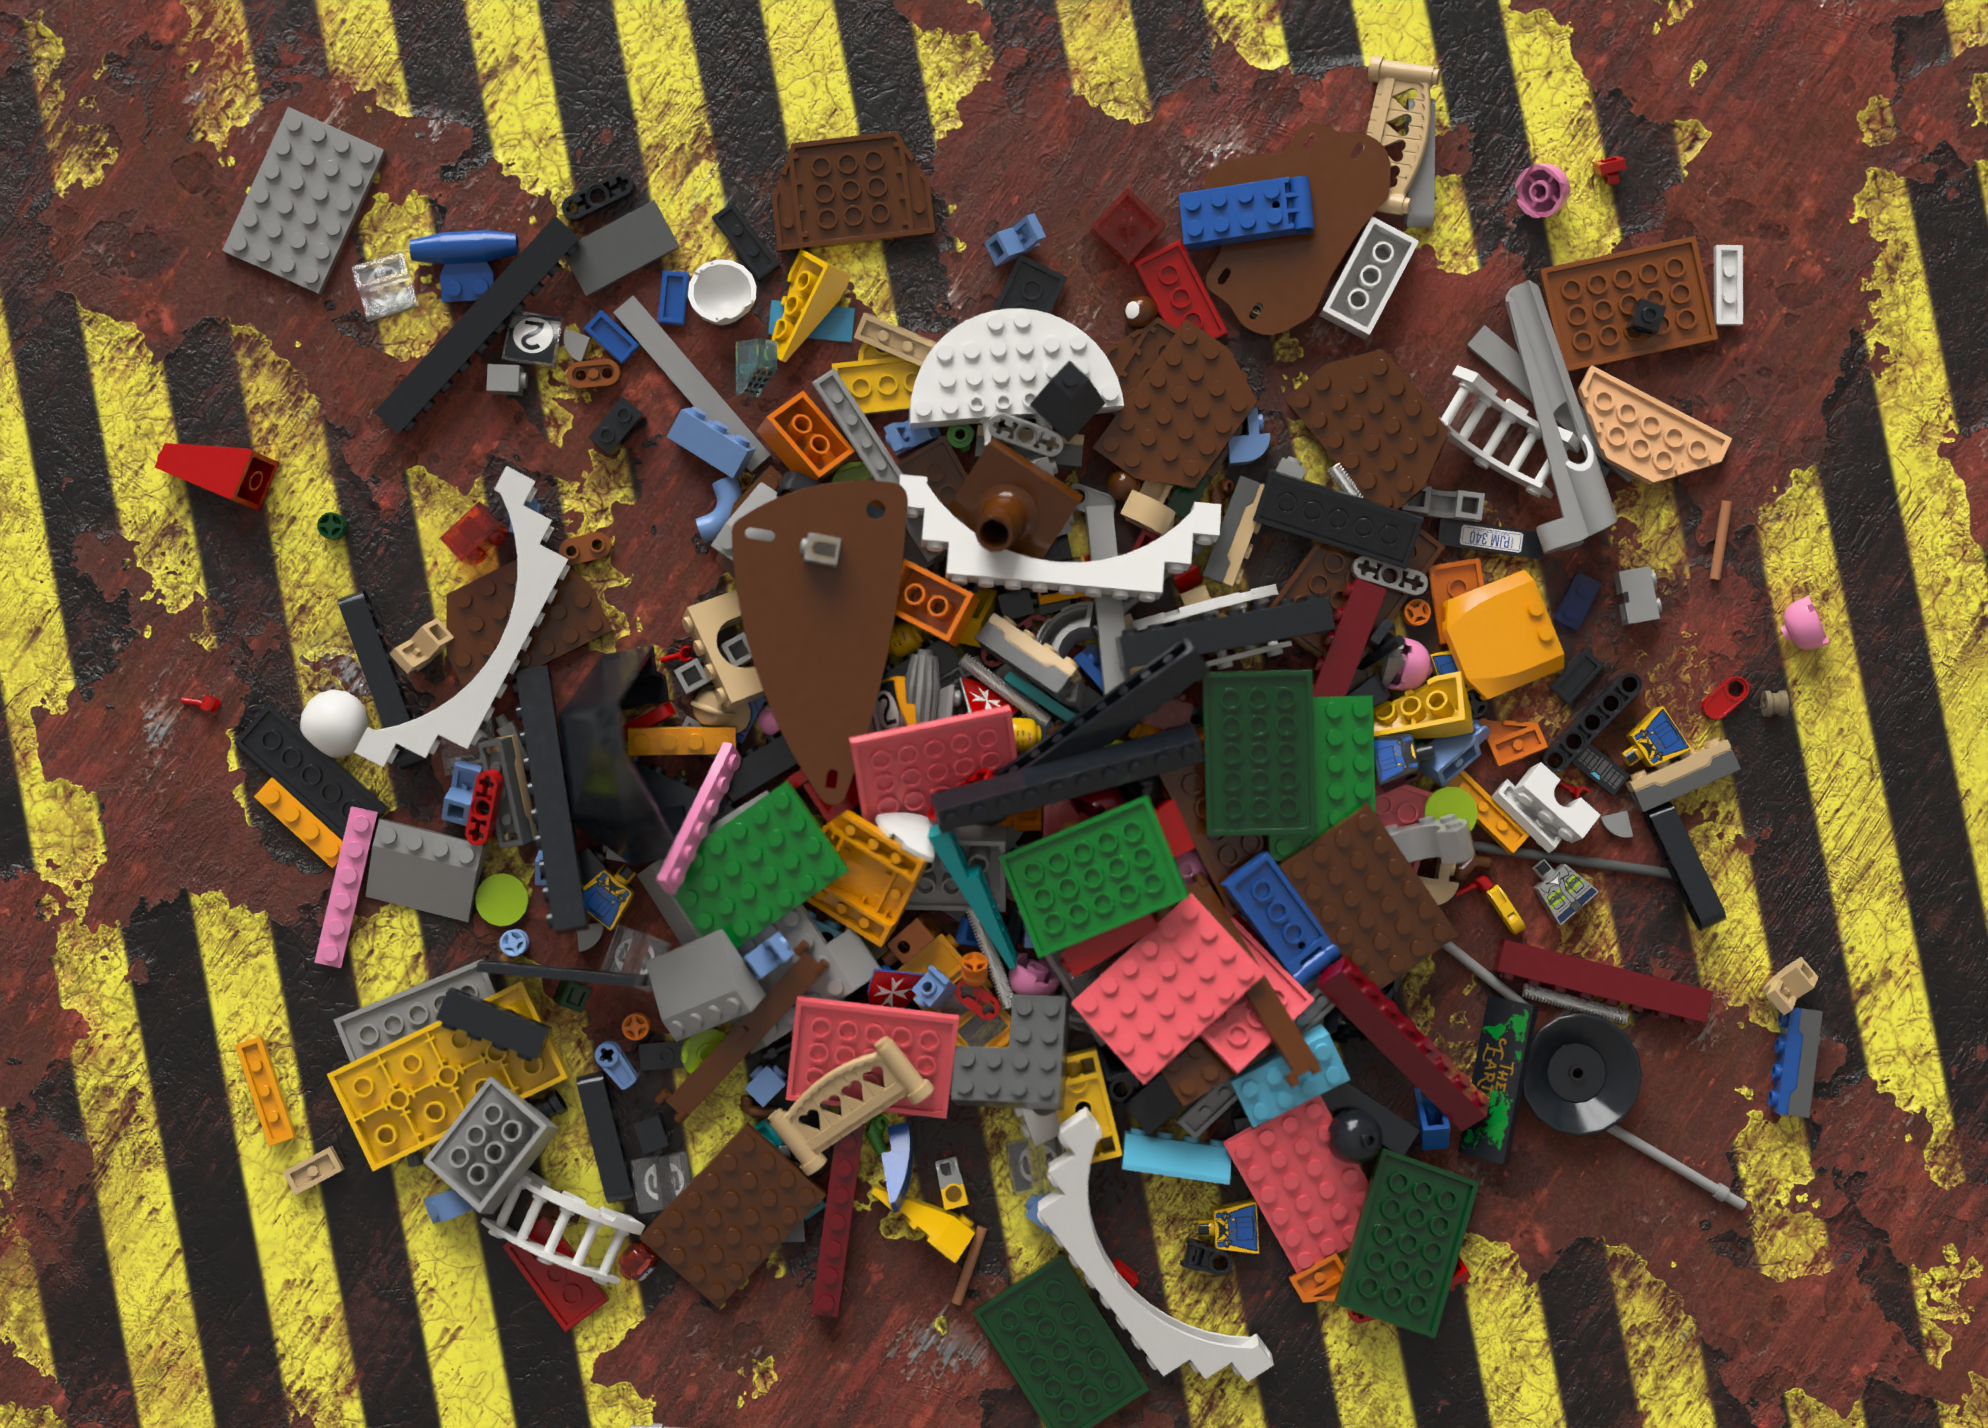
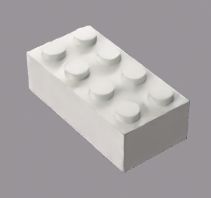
M1372 216L1319 316L1366 340L1371 334L1419 241Z

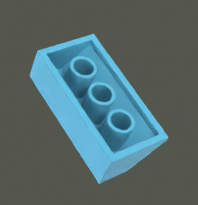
M1131 1127L1130 1131L1124 1130L1121 1149L1123 1156H1120V1164L1122 1169L1230 1185L1231 1156L1223 1144L1224 1140L1210 1139V1143L1199 1141L1200 1137L1194 1139L1191 1135H1184L1183 1139L1174 1138L1173 1133L1166 1131H1157V1135H1147L1143 1128Z

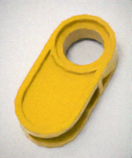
M1497 884L1485 892L1513 935L1526 929L1523 920Z

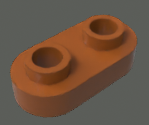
M610 359L575 362L567 370L569 383L577 389L612 387L621 378L619 366ZM612 370V376L604 378V371ZM580 372L586 373V378L583 381L577 379V375Z
M602 532L570 538L560 545L559 555L567 558L566 564L571 566L606 558L611 553L612 541ZM597 540L602 542V547L599 550H595L593 547L594 542ZM570 547L576 548L577 552L574 556L568 555Z

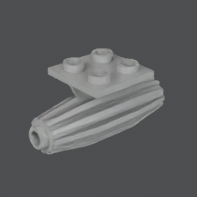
M918 649L917 654H912L905 678L906 703L915 704L916 724L957 716L958 707L963 706L964 693L963 690H960V684H951L941 688L939 656L933 655L934 650Z

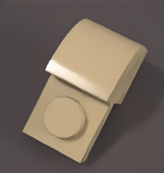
M1132 490L1120 514L1128 521L1162 537L1173 528L1176 512L1164 504Z
M436 618L421 626L410 640L395 647L390 655L407 674L415 669L419 671L436 658L455 637Z
M1437 857L1434 879L1419 876L1438 905L1450 900L1459 886V883L1449 881V876H1454L1456 863L1443 864L1441 857Z
M1800 957L1771 978L1763 990L1766 992L1772 1007L1779 1009L1783 1015H1786L1793 1010L1799 997L1815 987L1818 976L1804 959Z

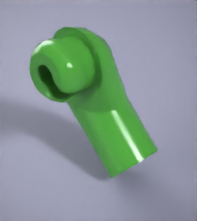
M884 1115L874 1116L870 1120L866 1131V1136L876 1155H880L888 1150L882 1138L885 1128L888 1126V1119Z

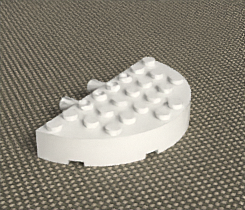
M1021 308L1002 309L983 313L966 320L948 332L933 347L923 362L915 380L909 408V429L981 423L983 424L984 447H986L991 441L992 436L988 428L989 418L994 413L1003 412L1023 420L1036 419L1037 425L1053 430V427L1030 406V403L1069 360L1091 380L1106 402L1096 414L1119 412L1124 407V401L1118 378L1111 363L1099 346L1086 333L1064 319L1049 313ZM994 422L993 425L996 426V431L999 432V424ZM1038 431L1037 442H1044L1045 439L1041 438L1043 432ZM1051 437L1050 440H1046V442L1054 441V437Z

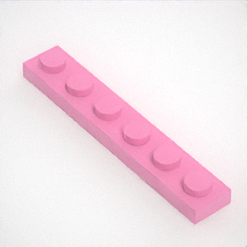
M723 742L656 878L666 893L675 895L679 886L683 883L685 873L690 863L695 859L696 851L702 839L707 834L708 826L713 816L718 812L722 797L728 791L735 771L740 767L742 757L731 743Z
M353 806L350 808L314 963L338 968L342 967L378 812Z

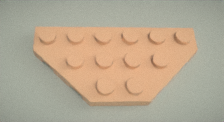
M1592 365L1588 368L1578 389L1603 461L1649 485L1720 463L1732 440L1727 435Z

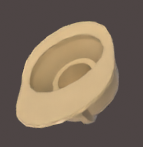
M714 685L702 688L695 700L691 701L690 705L693 706L694 716L700 723L706 726H736V733H739L748 726L751 719L749 703L726 711L724 705L720 704L716 698V688Z

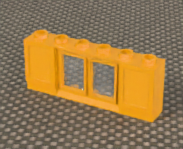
M941 932L896 971L923 973L925 975L929 970L928 967L933 965L957 985L962 980L961 961L963 956L956 949L960 945L955 942L954 937L950 933L945 936ZM987 978V981L980 986L994 995L990 990L994 986ZM961 985L960 989L963 991L961 996L963 998L971 996L976 1000L978 997L971 991L973 986L968 985L965 987ZM955 991L938 1011L929 1006L927 1009H924L917 1003L922 1011L959 1015L956 1046L1009 1048L1011 1014L1007 1011L1008 1009H1002L1004 1005L1001 1006L999 1014L994 1019L985 1020L962 1004L956 998ZM981 999L978 1000V1003L984 1007L982 1011L984 1014L996 1011L993 1008L995 1004L993 1001L990 1000L986 1003Z

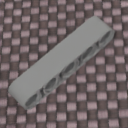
M1407 98L1406 110H1412L1415 107V98ZM1431 99L1430 131L1424 157L1415 179L1406 193L1407 198H1411V208L1409 214H1404L1405 227L1432 228L1434 223L1435 99ZM1408 115L1405 116V136L1409 133L1407 125L1412 121L1411 116Z

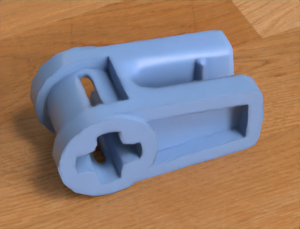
M607 1040L596 1049L595 1059L597 1063L622 1090L631 1086L638 1079L639 1074L617 1042ZM604 1048L606 1050L612 1049L614 1051V1053L612 1054L613 1059H611L610 1057H607L605 1059L603 1057V1054L605 1052Z

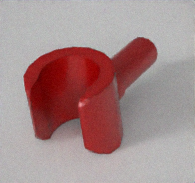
M683 646L676 654L660 657L661 663L675 660L690 662L699 657H690V651L694 649L693 646Z
M206 694L203 701L182 697L181 703L215 712L220 700Z
M1560 780L1557 784L1571 793L1574 800L1580 798L1579 794L1582 790L1591 794L1590 789L1582 786L1575 787L1563 780Z
M1479 875L1472 883L1458 889L1455 895L1459 897L1475 888L1484 893L1493 886V883L1486 875Z

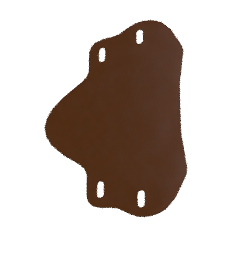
M1309 122L1300 127L1287 149L1281 153L1227 160L1215 166L1207 174L1203 190L1289 177L1290 179L1297 176H1307L1310 179L1315 226L1313 232L1221 245L1220 254L1207 273L1206 284L1208 288L1230 305L1242 325L1258 334L1275 335L1288 331L1312 316L1330 277L1362 227L1387 199L1390 187L1391 165L1388 152L1384 146L1375 138L1364 133L1339 132L1322 124ZM1311 133H1316L1317 139L1312 147L1305 149L1304 143ZM1363 143L1365 147L1357 159H1352L1351 153L1357 144ZM1228 268L1231 270V274L1226 282L1221 285L1217 280L1223 270ZM1257 303H1261L1263 305L1261 312L1256 319H1251L1249 317L1250 312Z

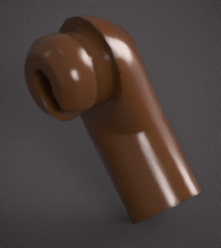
M1230 479L1220 480L1209 492L1210 503L1221 504V516L1225 515L1223 502L1235 489L1234 482Z
M1474 855V857L1466 862L1456 863L1454 878L1458 881H1464L1475 868L1489 870L1491 858Z
M742 1095L740 1098V1110L753 1119H768L769 1115L776 1110V1106L762 1107L754 1104L755 1099L751 1095Z

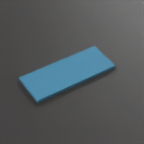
M771 301L769 335H773L776 321L783 316L784 306L781 305V301ZM834 306L807 338L852 343L855 308Z

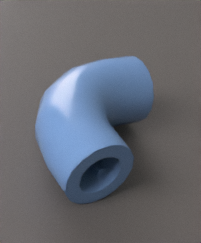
M729 476L712 484L717 499L716 508L713 512L696 519L697 527L704 543L715 540L725 523L729 520L733 504L742 495L737 477L731 478Z

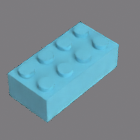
M1322 1024L1301 1033L1322 1069L1318 1074L1312 1076L1311 1072L1307 1071L1297 1077L1300 1084L1290 1088L1284 1076L1290 1073L1291 1070L1275 1046L1273 1047V1053L1229 1079L1242 1109L1253 1128L1350 1080L1334 1043Z

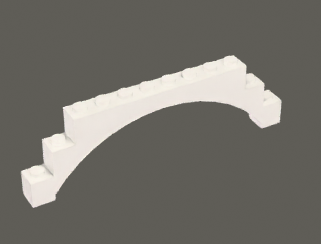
M506 466L494 488L503 498L515 535L517 584L509 621L497 648L486 665L456 696L435 710L397 726L378 730L368 727L354 753L384 767L387 762L393 763L399 749L395 748L396 744L424 758L427 757L428 753L434 755L441 742L436 739L438 735L468 749L470 744L476 745L482 734V731L478 730L483 720L489 721L495 710L491 706L495 696L501 698L507 687V684L503 682L508 673L514 674L520 662L516 659L520 649L526 651L533 638L528 635L533 626L539 627L545 613L541 612L545 602L551 604L558 591L553 588L557 579L564 580L570 568L566 564L567 558L540 545L542 540L548 541L554 527L550 526L552 520L524 506L526 501L531 503L538 490L534 487L536 481Z
M900 475L899 485L907 493L906 518H917L918 515L923 516L921 547H927V550L933 552L948 549L945 579L956 585H966L967 582L978 583V586L991 588L994 585H1004L1009 590H1020L1021 587H1026L1040 593L1047 592L1048 590H1059V593L1063 595H1073L1075 592H1082L1088 597H1101L1104 594L1112 595V598L1118 600L1137 597L1142 602H1154L1163 593L1164 569H1168L1169 573L1175 574L1187 571L1191 565L1192 541H1196L1199 545H1210L1212 542L1215 543L1220 535L1221 504L1194 502L1191 513L1164 536L1142 548L1105 560L1052 562L1030 558L1006 549L1000 552H990L978 543L975 533L956 519L937 499L927 485V477Z
M1084 1107L1059 1124L1060 1135L1058 1138L1067 1151L1049 1163V1174L1047 1176L1056 1190L1038 1201V1219L1043 1226L1051 1228L1054 1232L1053 1238L1061 1248L1065 1247L1070 1253L1068 1256L1072 1264L1076 1268L1080 1267L1085 1273L1084 1278L1092 1289L1096 1287L1101 1294L1100 1299L1107 1309L1112 1308L1120 1327L1123 1330L1128 1329L1132 1335L1131 1340L1136 1348L1144 1350L1147 1354L1146 1359L1152 1369H1158L1164 1377L1188 1361L1195 1373L1200 1372L1207 1379L1230 1364L1237 1376L1242 1375L1249 1382L1274 1365L1272 1353L1257 1333L1251 1337L1231 1336L1209 1332L1185 1324L1151 1305L1124 1280L1105 1253L1091 1216L1088 1199L1090 1163L1096 1141L1102 1138V1127L1087 1107Z

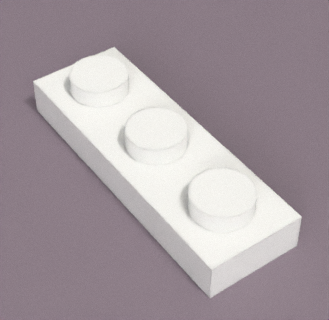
M1743 245L1714 246V321L1716 326L1743 325Z
M1506 779L1491 798L1538 845L1550 853L1562 839L1558 835V831L1550 824L1543 822L1538 817V813L1530 806L1521 803L1518 796L1512 791L1515 786Z

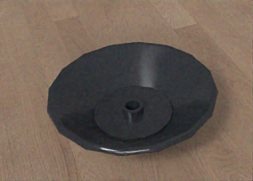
M1585 1013L1557 1017L1538 1029L1532 1038L1522 1090L1523 1097L1534 1115L1557 1132L1579 1137L1603 1133L1624 1120L1638 1099L1642 1081L1638 1051L1626 1032L1606 1018ZM1575 1068H1579L1581 1070V1074L1579 1077L1575 1078L1573 1076V1070Z

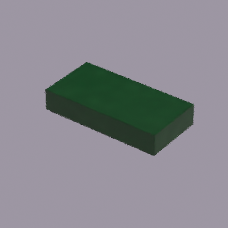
M1205 474L1195 489L1176 486L1167 507L1176 512L1175 517L1183 520L1191 513L1194 502H1199L1211 478L1210 476Z

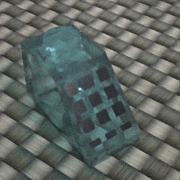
M760 338L736 342V395L759 397L777 369V341Z

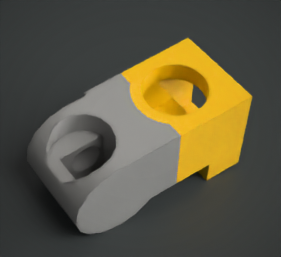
M957 1157L935 1161L944 1209L948 1210L968 1205V1196Z

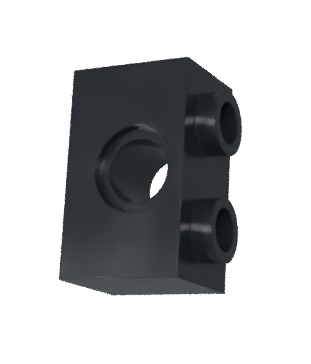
M622 397L588 438L614 458L647 417Z

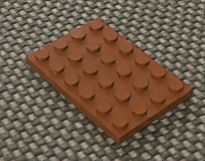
M1696 236L1539 270L1547 312L1568 372L1589 368L1591 365L1599 366L1718 340ZM1639 299L1666 306L1659 331L1652 337L1626 330L1633 304Z

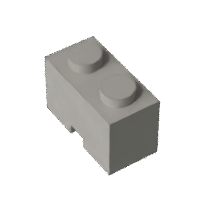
M1650 566L1613 574L1616 594H1622L1624 604L1619 605L1622 626L1660 619L1659 613H1662V605L1660 599L1656 598L1654 587H1657V578L1655 572H1651Z

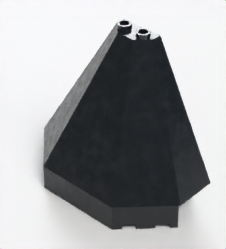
M654 645L603 654L558 716L572 822L627 863L640 866V863L666 859L686 819L683 805L661 809L656 807L624 749L619 711L670 702L666 676L657 671Z

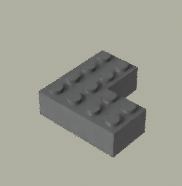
M1013 994L1009 1048L956 1046L951 1100L959 1106L1064 1110L1071 1003L1066 996Z

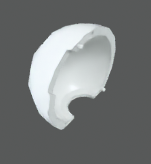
M714 260L704 263L694 271V275L689 283L688 298L694 311L703 320L715 325H726L737 321L753 307L756 300V284L752 274L743 265L731 260Z
M329 690L317 694L308 701L301 714L300 730L305 738L321 752L333 758H340L354 753L364 732L368 728L369 721L366 708L357 697L346 691Z

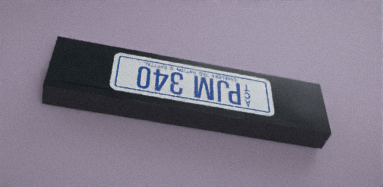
M1444 518L1439 519L1436 540L1446 547L1542 560L1543 549L1537 532Z

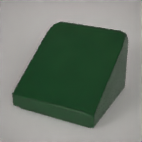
M560 980L553 996V1001L560 1006L582 1013L592 988L577 981Z

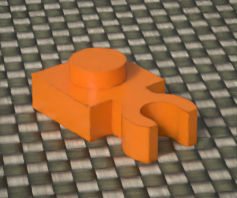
M1042 807L1009 815L1003 822L997 823L996 826H1007V828L1014 826L1015 832L1041 831Z

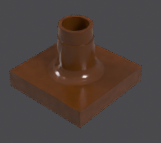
M993 437L947 510L975 533L978 543L984 549L990 552H1000L1006 549L1030 558L1042 560L1082 500L1083 495ZM995 520L1001 521L1007 528L999 525Z

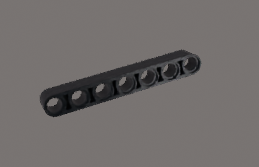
M363 589L338 599L340 611L384 728L414 720L367 593ZM399 744L395 746V748L399 749L395 758L401 770L428 761V756L424 758Z

